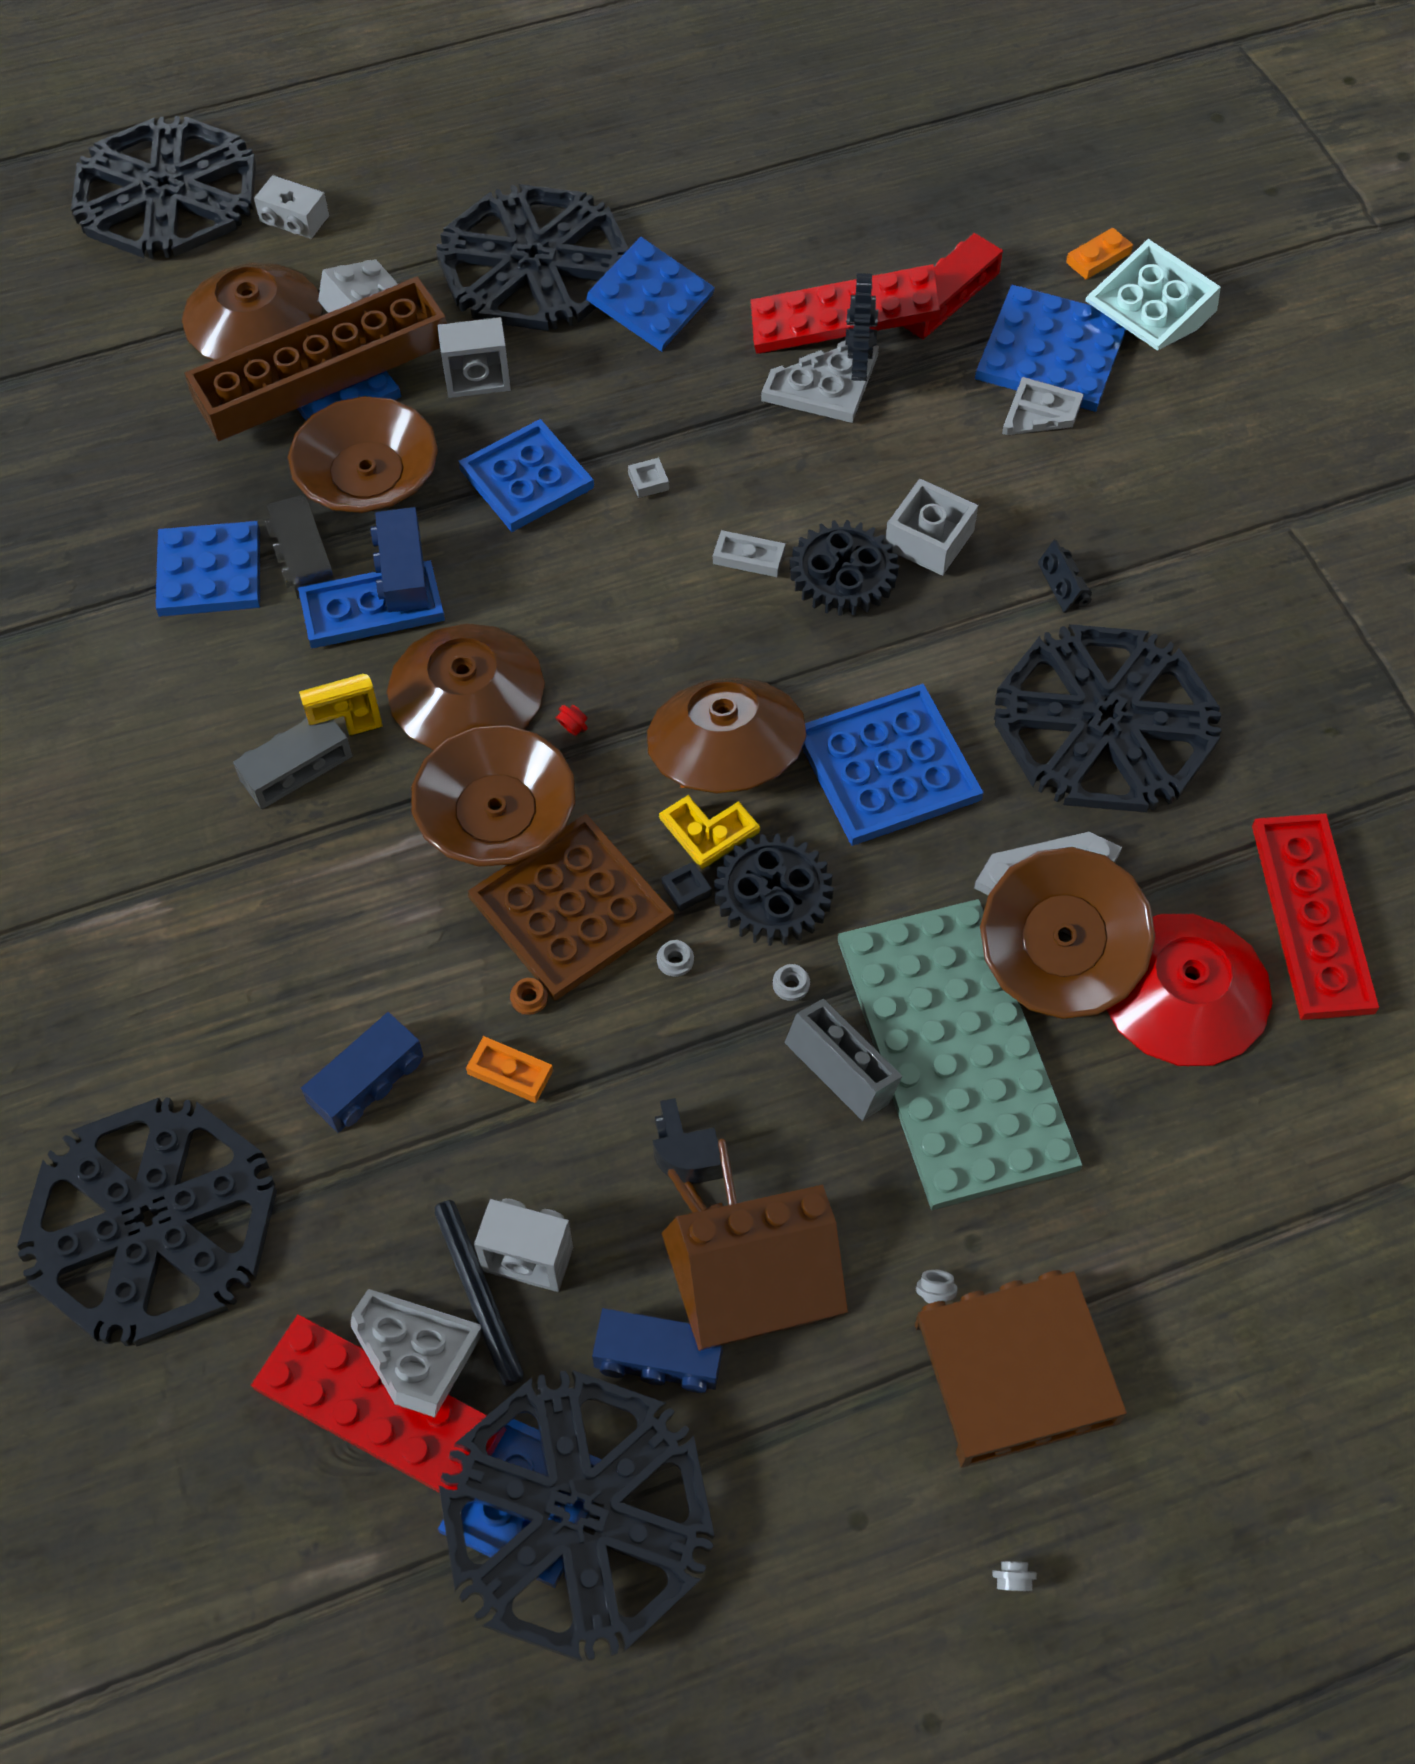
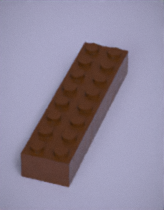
M417 276L184 372L195 404L219 442L439 349L438 325L447 324L446 317Z

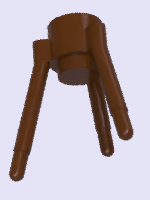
M721 1138L718 1141L728 1205L736 1204L737 1200L726 1141ZM674 1169L668 1170L669 1177L693 1213L724 1206L723 1203H718L706 1208L690 1181L684 1184Z

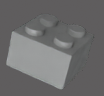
M376 259L349 265H339L322 270L318 301L330 313L395 286L398 283Z
M501 317L438 325L448 398L511 391Z
M919 479L888 521L885 544H893V553L943 576L974 532L978 505Z
M508 1198L503 1199L502 1202L490 1199L474 1243L483 1272L556 1292L560 1290L573 1250L569 1220L564 1219L562 1214L550 1209H542L541 1212L526 1209L525 1205L521 1202Z

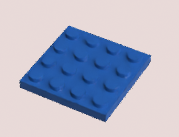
M1011 285L977 367L975 379L1018 390L1022 377L1083 394L1080 408L1096 412L1127 329L1091 305Z
M924 683L805 723L807 737L802 749L851 846L982 801L983 791Z

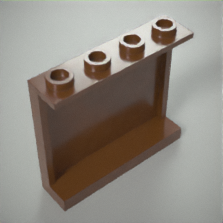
M1060 1270L1050 1271L1040 1275L1038 1281L1023 1284L1021 1280L1012 1281L1002 1285L999 1288L1000 1291L989 1294H984V1291L981 1290L970 1292L962 1296L959 1302L946 1305L945 1301H936L925 1305L922 1311L918 1312L915 1328L916 1331L921 1329L958 1442L956 1454L961 1468L1116 1426L1126 1416L1127 1412L1075 1271L1062 1274Z

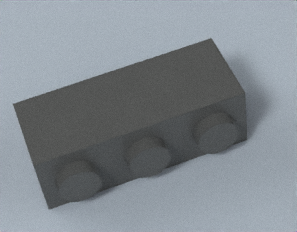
M306 717L300 724L286 732L275 735L270 741L258 748L245 752L240 758L233 761L241 783L262 810L353 756L346 735L333 719L309 725Z
M821 999L796 1014L784 1043L862 1121L889 1105L902 1075L830 1004Z

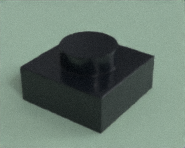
M694 862L661 877L662 886L680 912L712 896V888Z

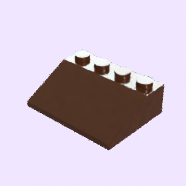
M823 1185L676 1216L662 1232L699 1351L848 1313L837 1225Z

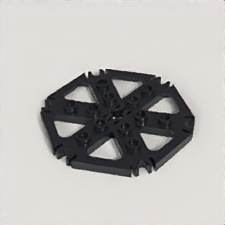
M175 116V121L172 124H166L164 117H160L158 119L159 125H157L156 119L152 118L93 143L94 147L90 146L88 148L91 158L81 156V163L77 162L71 205L72 215L76 223L80 224L82 232L86 233L87 237L145 258L144 254L147 250L150 259H154V253L157 250H163L165 257L169 258L172 249L174 257L237 230V226L242 225L240 214L250 216V209L253 210L256 174L255 155L251 148L247 149L245 140H241V136L185 116L184 122L181 124L180 117ZM190 139H199L217 146L183 161L185 143ZM152 141L150 164L119 153L141 142ZM231 173H240L242 175V191L238 195L206 185ZM103 179L122 186L120 189L88 202L90 184L94 180ZM179 208L215 221L213 227L200 230L191 237H177ZM145 212L144 231L138 241L109 232V228L112 225Z
M519 184L520 193H518L517 187L512 185L510 195H503L500 189H496V199L489 192L443 229L440 235L442 244L437 243L436 254L456 306L460 305L462 312L472 307L471 314L473 319L483 320L501 317L502 325L549 331L548 321H550L551 328L556 330L558 329L557 320L565 319L568 325L571 326L573 325V315L579 323L597 308L587 300L582 303L572 301L560 275L599 281L628 250V246L609 206L605 209L604 202L594 206L593 196H587L586 192ZM540 204L564 207L566 209L540 230L530 207ZM497 216L500 218L508 237L468 231L486 217ZM600 229L605 233L612 250L574 246L573 244L589 231ZM461 263L494 266L474 284L465 288L462 286L455 270L456 266ZM528 282L539 308L537 314L528 316L498 310V306Z
M1069 624L1068 628L1065 626L1060 627L1058 636L1061 640L1053 639L1049 632L1044 634L1043 641L1039 636L997 688L995 705L1005 706L1006 709L996 708L994 714L995 727L1032 787H1034L1039 779H1041L1038 789L1040 793L1048 786L1056 787L1058 789L1054 798L1056 802L1061 801L1065 793H1069L1063 805L1147 813L1148 808L1152 811L1156 810L1159 803L1155 797L1157 795L1164 797L1168 804L1173 802L1175 796L1178 800L1215 749L1221 737V728L1209 725L1210 723H1219L1221 718L1220 707L1179 647L1177 652L1171 656L1174 644L1170 642L1166 648H1157L1155 646L1158 638L1157 634L1151 635L1148 642H1144L1148 637L1149 631ZM1086 647L1123 648L1130 653V656L1108 683L1086 650ZM1048 664L1054 668L1070 695L1022 691L1020 687L1038 665ZM1170 674L1178 679L1192 700L1193 705L1142 700L1162 675ZM1115 707L1113 717L1104 720L1100 725L1101 716L1107 714V712H1110ZM1024 728L1071 732L1047 764L1037 763L1019 736V732ZM1145 738L1184 741L1191 744L1194 752L1179 773L1171 776L1166 772ZM1105 749L1130 787V792L1126 795L1090 793L1081 786V781Z
M166 1097L163 1102L160 1098H156L78 1127L71 1131L75 1137L82 1140L81 1142L77 1143L75 1139L67 1135L62 1138L70 1148L66 1155L58 1156L51 1150L47 1153L50 1160L57 1167H52L46 1164L44 1160L42 1161L17 1244L20 1250L18 1256L23 1262L31 1259H37L34 1267L24 1270L23 1274L28 1279L26 1282L97 1342L98 1334H100V1339L104 1344H109L113 1332L118 1329L123 1330L121 1342L129 1347L132 1343L140 1346L228 1311L226 1305L217 1300L220 1296L228 1304L235 1305L237 1300L229 1292L230 1287L235 1283H241L248 1289L252 1286L248 1277L242 1271L252 1274L255 1279L257 1278L277 1193L272 1176H267L263 1179L257 1178L259 1172L270 1168L262 1151L198 1102H196L195 1111L191 1101L185 1100L183 1109L178 1113H172L174 1103L171 1098ZM136 1123H145L149 1126V1135L135 1181L97 1151V1142L104 1135ZM206 1130L233 1151V1160L227 1166L180 1183L193 1132ZM59 1182H69L105 1211L102 1214L55 1232H47L42 1227L51 1191ZM247 1203L252 1207L244 1245L235 1253L223 1251L192 1226V1224ZM150 1210L153 1215L157 1216L152 1219L153 1225L146 1227L140 1221L144 1219V1212ZM115 1255L104 1299L97 1307L86 1308L59 1286V1276ZM162 1257L199 1286L200 1292L198 1297L191 1303L157 1316H150L146 1311L160 1258Z
M573 1370L574 1389L569 1388L570 1379L566 1371L560 1372L561 1386L556 1390L549 1389L546 1386L544 1375H539L537 1381L539 1395L534 1393L531 1378L454 1443V1447L462 1448L470 1454L467 1456L458 1450L450 1451L449 1459L460 1463L462 1471L455 1476L443 1472L441 1481L450 1487L457 1486V1490L445 1489L439 1485V1494L454 1591L460 1585L471 1580L472 1585L467 1586L462 1591L459 1600L463 1603L470 1596L479 1595L484 1602V1606L474 1615L476 1621L484 1619L490 1610L493 1609L496 1611V1614L489 1622L483 1625L484 1628L581 1662L579 1641L585 1642V1657L588 1661H592L595 1659L593 1645L597 1640H604L608 1643L611 1656L618 1654L619 1644L615 1636L618 1633L623 1642L624 1653L690 1591L701 1578H694L684 1570L687 1569L694 1574H703L706 1569L705 1565L694 1561L692 1557L693 1550L699 1548L710 1552L713 1543L708 1539L696 1538V1534L706 1535L711 1539L715 1535L694 1435L689 1442L678 1446V1442L685 1438L689 1428L685 1425L676 1433L670 1432L666 1428V1421L674 1414L673 1409L665 1410L659 1419L653 1417L654 1414L663 1408L666 1403ZM588 1400H596L633 1414L637 1421L636 1430L593 1468H591L580 1409L582 1404ZM520 1413L532 1414L538 1422L547 1476L489 1456L486 1451L488 1440ZM664 1464H674L680 1469L689 1516L685 1522L680 1524L621 1502ZM576 1500L584 1503L583 1511L589 1513V1516L599 1519V1521L588 1517V1519L580 1518L577 1524H573L569 1521L570 1514L564 1511V1508L554 1504L563 1507H573ZM478 1502L531 1521L530 1524L486 1563L475 1564L469 1559L461 1512L467 1504ZM551 1516V1517H554V1518H556V1519L562 1520V1522L559 1523V1522L550 1520L549 1517ZM583 1528L595 1532L594 1535L584 1532ZM607 1549L660 1567L667 1574L668 1582L666 1588L634 1617L627 1618L618 1612ZM562 1557L572 1613V1624L568 1630L558 1633L517 1618L513 1613L512 1604L522 1591Z

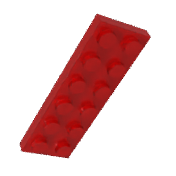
M934 264L872 276L871 296H876L878 324L874 327L870 326V329L879 331L941 319ZM857 279L751 299L753 338L756 354L846 337V329L854 328V326L846 325L847 309H850L851 295H856Z
M1327 814L1255 819L1252 829L1300 1020L1375 1014L1379 1009Z
M297 1314L251 1384L252 1388L260 1394L438 1493L439 1485L445 1489L457 1490V1486L450 1487L441 1481L443 1472L455 1476L462 1471L460 1463L449 1459L450 1451L458 1450L468 1456L469 1452L462 1448L454 1447V1443L487 1416L450 1395H447L435 1417L394 1404L364 1349ZM505 1426L488 1440L486 1451L489 1456L492 1455L507 1430Z

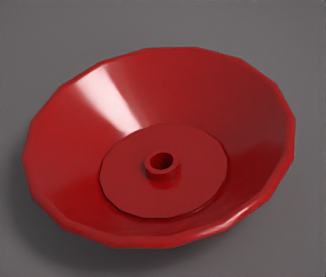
M1159 914L1153 916L1156 939L1148 971L1126 999L1107 1009L1118 1032L1144 1054L1176 1066H1214L1243 1054L1264 1032L1273 1004L1268 972L1253 947L1226 925L1196 914ZM1191 973L1195 975L1197 979H1189L1185 974Z

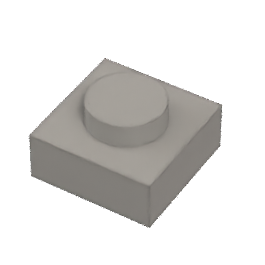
M659 458L628 466V475L638 498L669 490V480Z

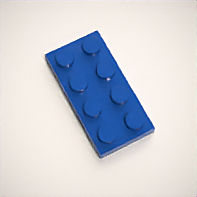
M431 560L424 562L428 608L388 613L385 599L379 600L376 580L382 579V574L376 572L299 587L298 590L311 649L445 621Z

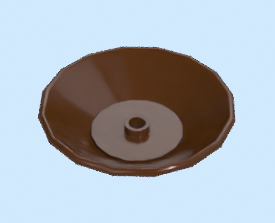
M247 263L223 269L201 282L186 301L182 324L187 341L203 357L216 360L322 316L323 306L318 301L319 293L317 288L300 272L279 264Z
M362 396L335 402L311 415L294 434L288 454V462L292 480L309 499L332 510L365 513L392 507L415 494L433 473L438 446L432 426L417 410L393 399Z
M465 623L436 629L412 643L393 666L387 695L392 717L408 737L435 750L447 738L474 727L509 725L525 730L540 710L545 682L538 658L521 639L494 626Z
M737 677L707 680L677 692L657 709L647 730L648 755L662 775L685 788L715 794L750 790L777 778L798 759L807 737L804 714L787 693L766 682Z
M509 725L474 727L447 738L423 760L411 786V813L424 839L446 857L478 867L512 865L542 852L564 831L575 806L574 774L561 751L539 734ZM494 806H501L498 810L490 809Z
M1075 847L1037 851L1009 867L988 894L980 925L985 961L1002 990L1031 1011L1061 1019L1098 1015L1126 999L1148 971L1156 939L1151 905L1133 875L1105 855ZM1061 929H1066L1071 933V940L1069 942H1063L1059 939L1058 932Z

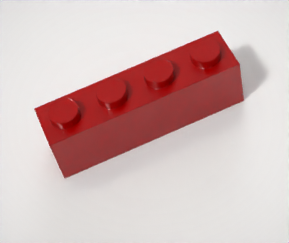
M973 233L965 241L958 243L954 251L947 257L941 258L934 267L941 319L905 325L903 327L924 340L1000 273L1003 250L976 233Z

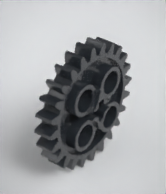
M857 273L856 295H851L850 309H847L846 325L854 326V328L846 329L845 345H848V358L852 359L851 381H867L868 359H873V348L877 343V330L870 329V326L874 327L878 324L876 296H871L872 274Z
M834 520L830 529H827L821 523L819 524V533L809 529L807 539L800 537L798 547H793L792 557H790V580L795 581V591H802L803 601L813 598L812 607L814 609L824 604L825 613L827 614L832 608H837L839 616H842L844 609H849L854 616L856 615L857 607H861L864 611L869 612L870 602L880 606L882 597H890V590L895 588L896 578L898 577V555L893 554V544H885L886 536L884 534L874 537L875 528L872 527L865 532L863 531L862 522L856 528H851L849 520L845 521L844 527H839Z
M762 834L760 836V844L757 845L748 838L746 839V850L735 845L734 857L725 855V867L717 868L718 879L714 881V891L717 892L715 893V904L721 905L720 916H729V928L740 925V937L745 936L749 931L752 932L753 943H757L761 936H766L768 946H772L775 937H780L781 942L787 945L788 935L791 934L798 941H801L802 929L813 934L815 931L814 922L823 924L824 912H830L831 900L829 899H833L834 887H831L833 876L827 873L828 863L826 861L818 862V851L807 854V842L802 843L798 848L795 847L793 836L786 843H781L779 834L775 835L773 842H768L765 835ZM764 865H772V866H775L776 868H773V869H765V868H762V866H764ZM794 883H803V884H805L806 886H805V887H795V886H793L792 884H794ZM744 891H752L755 893V895L745 896L741 893ZM782 909L785 910L786 913L775 914L772 912V910Z

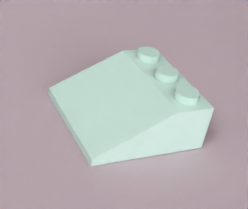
M1148 239L1086 297V302L1158 351L1199 329L1217 311L1221 287Z

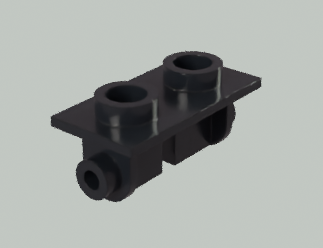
M1053 540L1039 559L1038 564L1063 613H1066L1073 603H1078L1080 606L1088 605L1092 600V591L1087 587L1083 577H1076L1079 570L1070 550L1060 547L1058 541Z

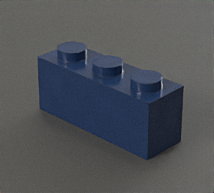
M416 508L375 512L376 526L370 528L373 547L379 546V552L373 553L376 573L382 574V579L376 580L379 600L385 599L388 613L428 608L422 544Z
M387 1012L301 1087L307 1104L337 1133L345 1126H352L361 1118L364 1109L374 1100L378 1101L384 1098L401 1076L412 1073L419 1066L421 1059L424 1057L420 1041L392 1014Z
M602 1308L592 1359L594 1368L600 1369V1373L608 1377L623 1378L624 1374L641 1376L640 1380L648 1384L664 1385L665 1381L682 1384L681 1387L687 1391L704 1393L706 1388L716 1390L724 1345L699 1351L689 1323Z

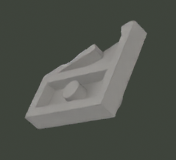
M1022 377L1004 423L1002 434L1011 435L1073 427L1083 400V394Z

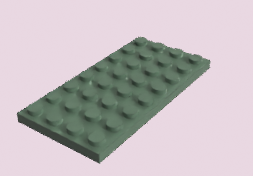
M979 899L838 934V943L875 1050L902 1075L892 1099L931 1211L1078 1172L1082 1168V1162L1020 1003L1002 990L985 961L980 931L984 911Z

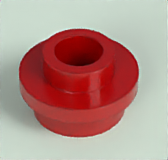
M573 704L570 708L562 705L559 708L560 713L556 716V720L574 736H577L581 731L585 733L588 729L584 723L588 719L587 716Z

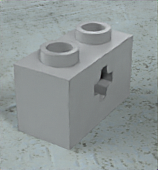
M273 175L254 198L260 222L312 239L329 217L324 192Z

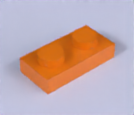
M1112 227L1069 252L1066 263L1087 280L1130 255L1133 244Z
M483 1036L466 1067V1071L470 1076L536 1103L553 1072V1067L547 1062Z

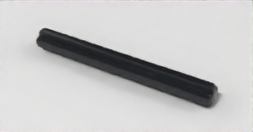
M453 1200L441 1202L435 1206V1216L478 1324L482 1327V1334L501 1382L506 1387L517 1384L523 1380L524 1372L457 1206Z

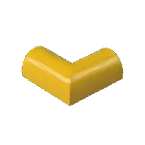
M360 674L299 691L309 725L344 716L349 735L383 726L373 684L367 674Z
M689 795L659 813L660 820L701 870L733 851L735 845L740 846L746 842V839H751L760 833L759 824L739 801L710 820Z

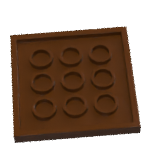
M587 814L567 825L564 831L542 852L512 865H506L468 890L469 899L532 975L541 982L554 1001L674 920V912Z

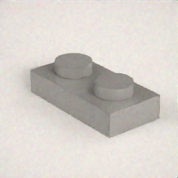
M721 530L713 553V564L778 577L785 554L786 543Z

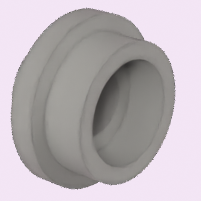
M679 940L668 941L657 953V965L668 976H682L688 973L694 964L692 949ZM672 957H679L682 960L679 963L669 962Z
M787 964L778 969L774 974L773 989L784 1000H799L809 991V975L802 967L795 964ZM794 981L798 986L791 988L785 986V983Z
M928 1270L922 1273L921 1279L917 1282L916 1292L927 1303L945 1301L946 1304L957 1296V1286L954 1284V1277L950 1273L941 1270Z
M1001 1561V1570H993V1577L997 1578V1589L1032 1591V1580L1037 1579V1572L1028 1571L1027 1562Z

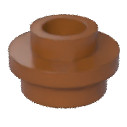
M524 978L513 986L510 993L511 1004L519 1013L525 1015L536 1014L546 1006L548 992L539 980ZM529 994L536 996L532 1001L523 1000Z

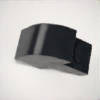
M676 1098L660 1101L661 1115L655 1116L659 1139L653 1140V1154L662 1172L669 1177L668 1170L674 1169L684 1183L690 1181L692 1184L722 1179L723 1171L715 1128L684 1134Z

